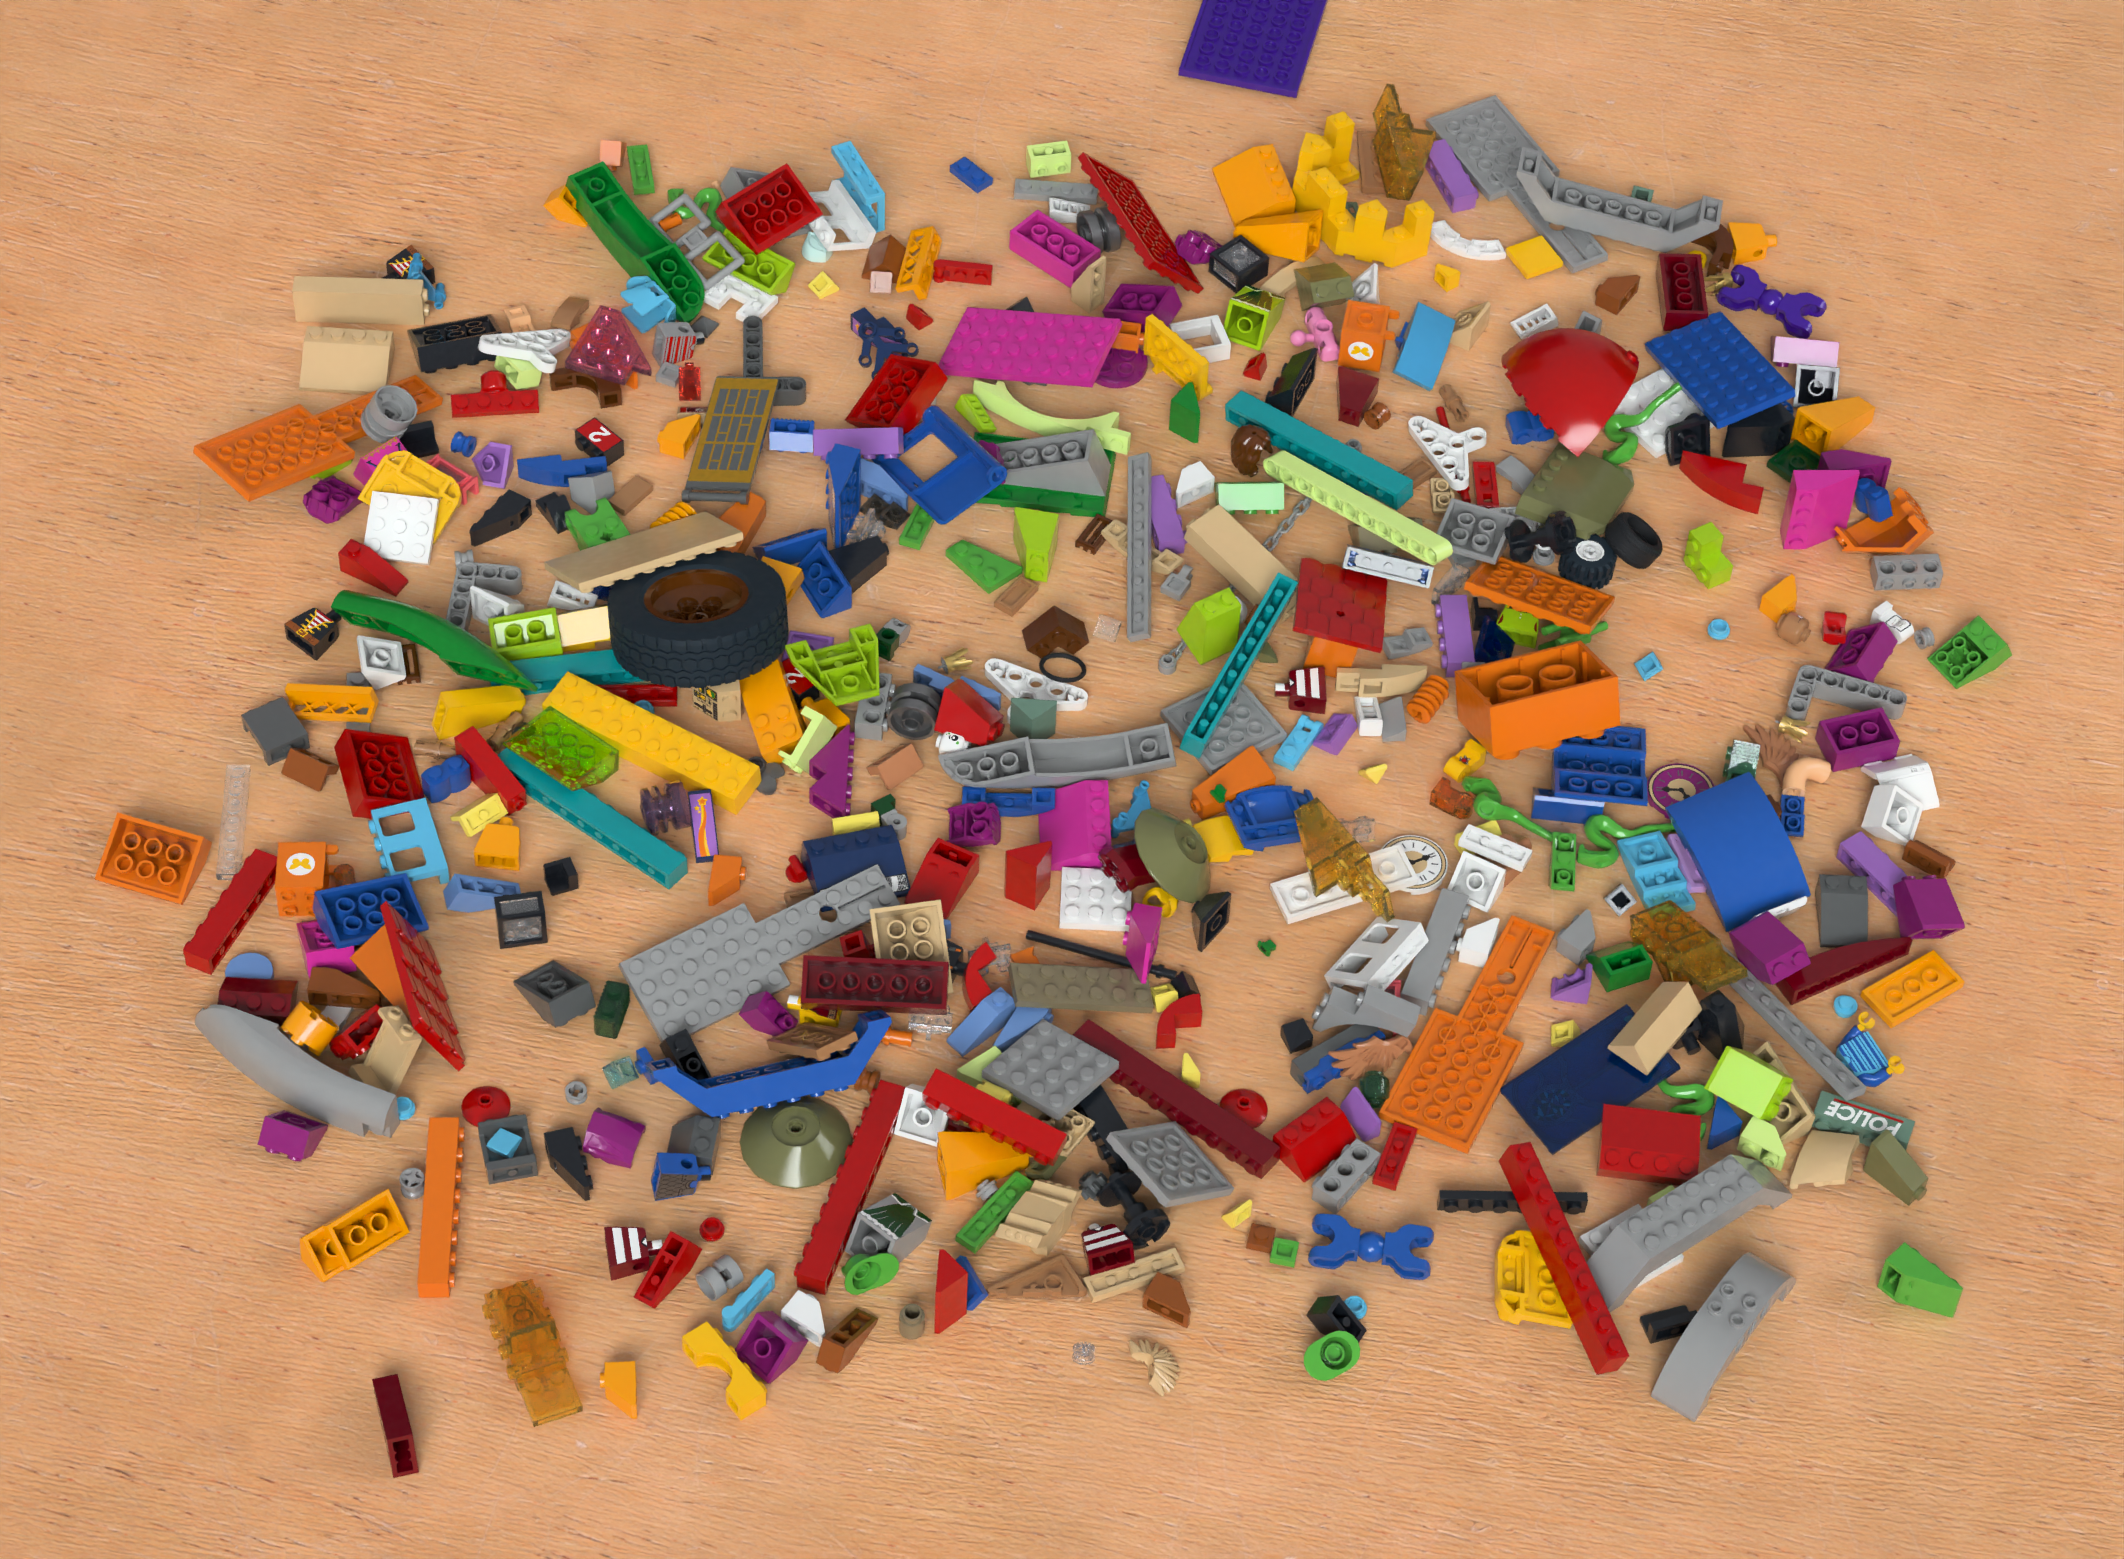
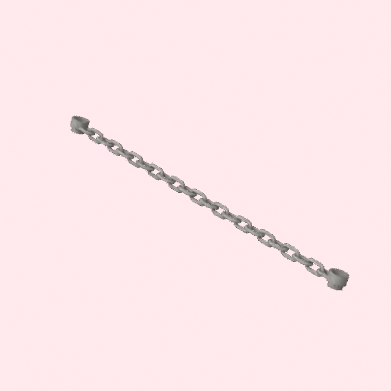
M1350 439L1345 444L1360 453L1362 451V445L1356 439ZM1306 497L1304 500H1301L1294 507L1290 517L1280 523L1277 527V532L1267 538L1262 544L1269 552L1279 543V538L1289 532L1294 526V521L1297 517L1307 511L1313 499ZM1303 504L1305 508L1300 512L1299 506ZM1287 522L1289 526L1284 530L1283 525ZM1271 540L1273 545L1269 548L1267 544ZM1230 583L1229 588L1234 592L1236 588ZM1181 639V643L1177 648L1172 649L1168 654L1163 655L1159 659L1158 670L1162 674L1170 675L1176 671V662L1182 656V651L1187 646L1183 639ZM1174 652H1175V655H1177L1176 658H1174V657L1172 656V654H1173Z

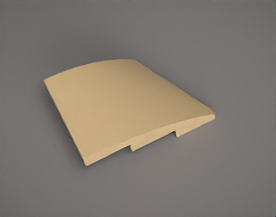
M1812 1130L1797 1159L1790 1181V1189H1798V1184L1813 1183L1815 1187L1845 1184L1853 1173L1852 1154L1860 1144L1859 1135Z

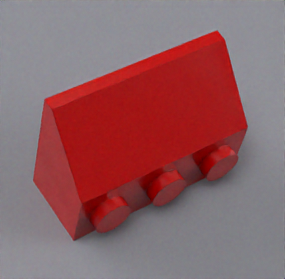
M1325 1097L1273 1135V1142L1281 1147L1279 1159L1305 1183L1326 1168L1332 1160H1337L1343 1148L1347 1144L1351 1145L1357 1137L1345 1113L1333 1101Z

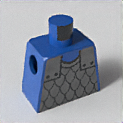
M657 1153L651 1177L655 1201L693 1195L698 1181L711 1180L710 1166H698L694 1154Z

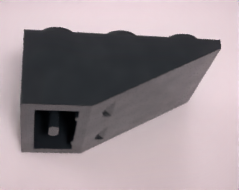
M1779 403L1728 425L1722 456H1772L1780 452L1790 443L1795 417Z

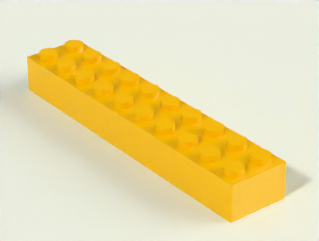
M568 671L542 703L545 720L687 791L711 789L713 804L735 815L739 813L762 781L758 765Z

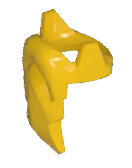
M1155 887L1146 892L1142 899V904L1163 908L1162 916L1170 918L1174 915L1179 900L1162 888ZM1157 896L1163 904L1153 905L1148 902V898Z

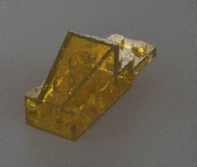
M1386 84L1373 111L1377 131L1372 142L1386 197L1410 201L1424 173V168L1436 137V131L1414 128L1410 115L1403 113L1402 108H1400L1399 95L1396 93L1395 85Z
M1316 797L1294 811L1314 896L1318 897L1338 884L1343 892L1347 891L1352 898L1359 894L1364 902L1368 901L1376 916H1382L1386 922L1394 919L1389 889L1374 874L1370 855L1326 806Z
M1671 900L1630 915L1631 929L1629 933L1632 941L1642 944L1647 953L1652 955L1664 982H1689L1690 986L1696 984L1708 993L1748 977L1747 968L1723 950L1721 940Z
M533 1279L516 1282L514 1285L502 1289H494L484 1294L485 1305L481 1306L483 1315L486 1320H490L491 1335L494 1340H498L499 1355L501 1360H506L508 1365L506 1366L509 1380H514L517 1390L520 1391L533 1426L536 1427L583 1411L582 1403L566 1367V1362H569L565 1347L560 1348L558 1343L561 1341L560 1334L549 1307L544 1308L542 1304L544 1296L541 1288H536Z

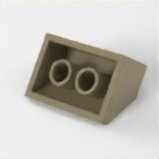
M1407 517L1423 526L1422 518ZM1358 524L1348 525L1353 546L1374 551L1384 550L1386 554L1397 552L1398 546Z

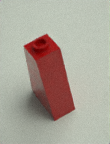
M474 726L454 737L456 755H462L470 765L471 781L485 794L497 793L508 812L506 815L509 816L516 811H520L527 805L524 787Z

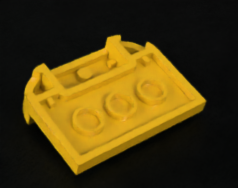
M1153 314L1147 316L1145 319L1144 355L1150 356L1154 364L1152 371L1156 375L1162 371L1165 372L1182 388L1188 382H1193L1197 401L1212 394L1213 388L1207 383L1209 369L1207 359L1196 352L1190 344L1182 340L1176 332L1169 329L1162 320H1159Z
M403 450L389 455L386 454L382 458L358 497V500L368 506L371 503L372 491L438 499L439 507L433 544H435L455 510L460 507L462 491L451 476L412 455V453Z
M1516 1230L1514 1234L1506 1236L1502 1239L1495 1252V1306L1498 1310L1499 1318L1519 1325L1521 1320L1570 1329L1573 1324L1532 1233Z

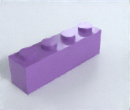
M1445 139L1422 144L1420 160L1451 212L1456 213L1475 208L1476 199H1478L1477 188L1473 187L1469 175L1464 172L1460 160L1456 159L1452 147L1447 144Z
M900 427L813 430L814 456H821V460H826L828 451H832L835 443L861 449L863 459H876V455H884V459H896L897 454H904L903 428Z
M1164 475L1151 476V537L1154 546L1161 552L1168 549L1175 554L1184 553L1185 544L1188 542L1184 539L1186 530H1182L1181 515L1176 513L1177 505L1175 499L1171 498L1170 484L1166 483Z
M1440 595L1439 604H1435V617H1439V621H1437V634H1441V638H1439V651H1443V655H1441V668H1445L1446 677H1455V671L1461 670L1462 662H1475L1467 595Z
M1860 831L1840 843L1836 858L1855 876H1866L1867 888L1897 917L1893 885L1902 881L1901 878L1907 875L1890 860L1886 853L1882 852L1874 844L1872 839Z

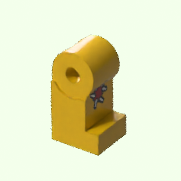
M1473 739L1468 740L1465 743V747L1447 761L1443 772L1456 782H1462L1465 776L1472 775L1484 765L1486 749Z

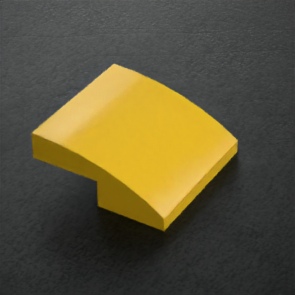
M1229 815L1211 818L1192 826L1201 835L1206 845L1209 862H1229L1233 855H1252L1254 850L1243 847Z

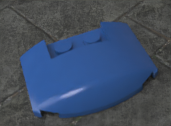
M1262 786L1237 794L1235 800L1231 803L1228 800L1224 805L1243 847L1249 850L1263 851L1264 847L1303 841L1307 845L1329 835L1330 832L1310 790L1304 789V794L1292 791V786Z

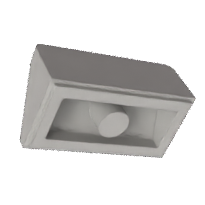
M1396 697L1379 704L1383 720L1382 741H1405L1407 729L1402 697Z

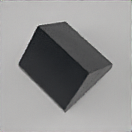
M1027 297L1006 309L1034 312Z
M1181 971L1170 982L1178 992V999L1200 993L1193 976L1184 971Z

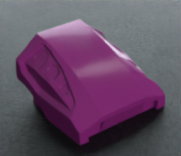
M1188 230L1183 235L1179 234L1175 240L1178 255L1192 265L1209 263L1210 253L1222 246L1208 236V234L1196 230Z
M334 475L320 480L317 484L313 485L312 489L304 494L303 504L308 513L326 524L338 521L363 502L358 500L361 491L337 479Z
M966 803L948 808V813L950 814L948 842L959 847H976L989 844L997 845L1001 841V820L995 803Z
M598 1107L593 1112L586 1130L583 1152L589 1153L592 1157L601 1159L606 1163L631 1169L635 1151L642 1134L645 1133L646 1126L622 1116L602 1111Z

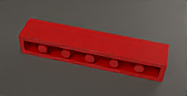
M255 849L251 856L245 859L239 873H235L230 886L221 893L218 903L209 910L203 924L197 927L192 940L185 944L183 954L187 966L212 975L274 886L277 856Z
M937 1068L922 1092L924 1104L930 1109L936 1111L940 1109L946 1112V1115L952 1120H962L968 1123L972 1130L976 1132L984 1131L990 1134V1138L998 1143L1006 1142L1012 1145L1014 1151L1023 1155L1027 1153L1033 1156V1159L1039 1164L1054 1166L1067 1143L1066 1133Z

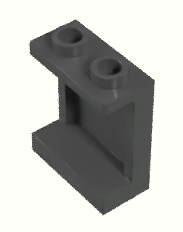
M283 697L241 715L244 730L252 734L262 749L264 761L268 766L286 759L290 748H303L305 750L310 748L307 731Z
M526 1114L512 1115L496 1120L489 1119L478 1123L479 1140L489 1185L538 1176L537 1161L532 1148ZM500 1128L523 1138L512 1158L507 1159L486 1147L488 1141Z

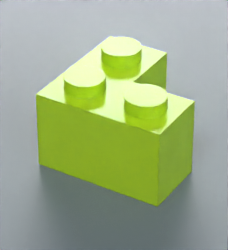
M1712 522L1689 531L1683 560L1685 565L1695 573L1697 579L1707 589L1730 581L1733 569L1732 563L1721 552L1724 536Z

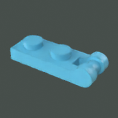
M1302 714L1297 725L1274 755L1273 762L1294 771L1323 729L1324 723L1320 721L1314 722L1310 720L1309 716ZM1305 728H1308V729H1310L1311 731H1310V732H1307V731H1305L1304 729H1305Z
M766 1269L761 1275L755 1276L750 1287L737 1296L735 1303L722 1309V1328L725 1331L733 1332L775 1288V1273Z

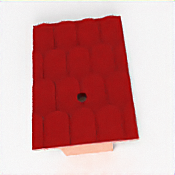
M1301 558L1293 631L1309 635L1303 669L1325 667V675L1336 678L1337 667L1351 668L1358 648L1381 653L1388 582L1385 578L1366 575L1349 569L1346 570L1335 564H1323L1312 558Z
M385 901L380 906L385 924L350 959L393 1006L398 1005L411 1022L413 1029L459 1072L465 1066L464 1061L466 1058L456 1036L459 1031L447 1004L449 997L440 977L442 971L433 948L408 921Z

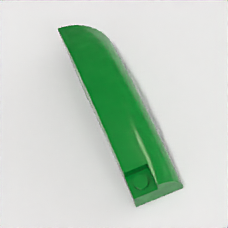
M602 161L568 176L566 187L577 201L576 208L621 267L631 278L648 276L652 281H655L676 305V319L678 321L690 323L695 319L702 309L705 297L700 277L676 243L669 241L636 207L606 164Z
M350 590L340 591L332 603L331 608L350 625L387 632L419 644L437 654L457 675L537 692L538 687L500 653L468 631L436 614L400 601Z

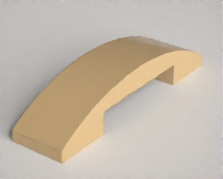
M1315 256L1310 257L1305 262L1295 261L1274 274L1259 289L1284 297L1285 292L1297 286L1294 269L1325 263Z
M1115 519L1101 531V534L1117 551L1127 558L1128 526ZM1151 546V571L1170 574L1184 562L1182 557L1168 549L1161 552Z

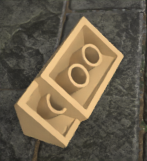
M1662 982L1609 1044L1608 1049L1645 1075H1648L1684 1035L1688 1026L1702 1011V1007L1689 982Z
M1765 1042L1753 1053L1791 1077L1769 1042ZM1793 1081L1790 1092L1779 1105L1778 1114L1772 1118L1771 1122L1766 1121L1776 1127L1783 1145L1808 1135L1815 1119V1114Z

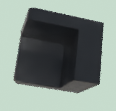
M1473 597L1471 605L1473 631H1495L1498 617L1497 609L1479 608L1478 598Z
M570 857L543 865L544 880L552 896L579 889L578 874Z

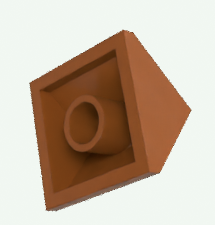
M891 234L871 245L862 278L871 280V271L893 272L892 283L897 284L906 248Z

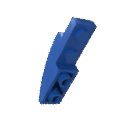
M561 455L517 459L518 477L542 485L569 487L568 478L607 471L606 456L562 461Z

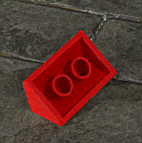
M1051 841L1006 851L1005 898L1035 911L1050 888Z
M939 1249L935 1292L934 1333L940 1334L967 1314L968 1272L944 1249Z

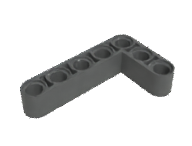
M748 316L743 321V377H763V327L761 318L757 316ZM772 377L779 378L780 381L773 406H798L805 403L806 381L803 378Z

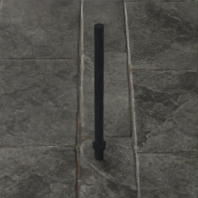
M1027 931L1026 939L1132 968L1127 957L1035 931ZM1152 964L1149 972L1156 975V978L1159 979L1164 977L1173 980L1177 976V971L1164 968L1165 966L1162 964L1158 966Z

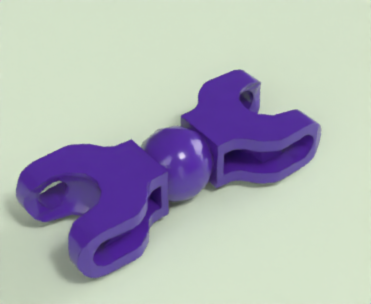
M1736 265L1731 271L1733 282L1741 287L1735 289L1722 287L1716 295L1719 304L1733 311H1743L1746 309L1757 311L1760 308L1765 314H1776V320L1783 323L1785 331L1801 339H1808L1812 333L1811 323L1804 319L1803 316L1820 317L1827 309L1825 301L1811 293L1805 292L1797 295L1786 293L1783 296L1777 289H1767V284L1760 281L1758 273L1754 269L1743 265Z

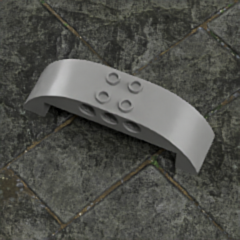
M1751 1252L1739 1258L1725 1274L1683 1332L1659 1375L1651 1397L1695 1422L1707 1406L1711 1389L1775 1301L1777 1299L1782 1302L1794 1287L1796 1279Z

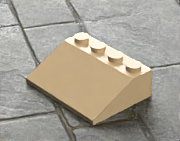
M307 326L303 345L299 390L368 394L388 385L395 351L393 331Z
M941 900L869 909L877 959L949 962ZM949 963L948 995L954 993V992H953V985H952V977H951L950 963Z

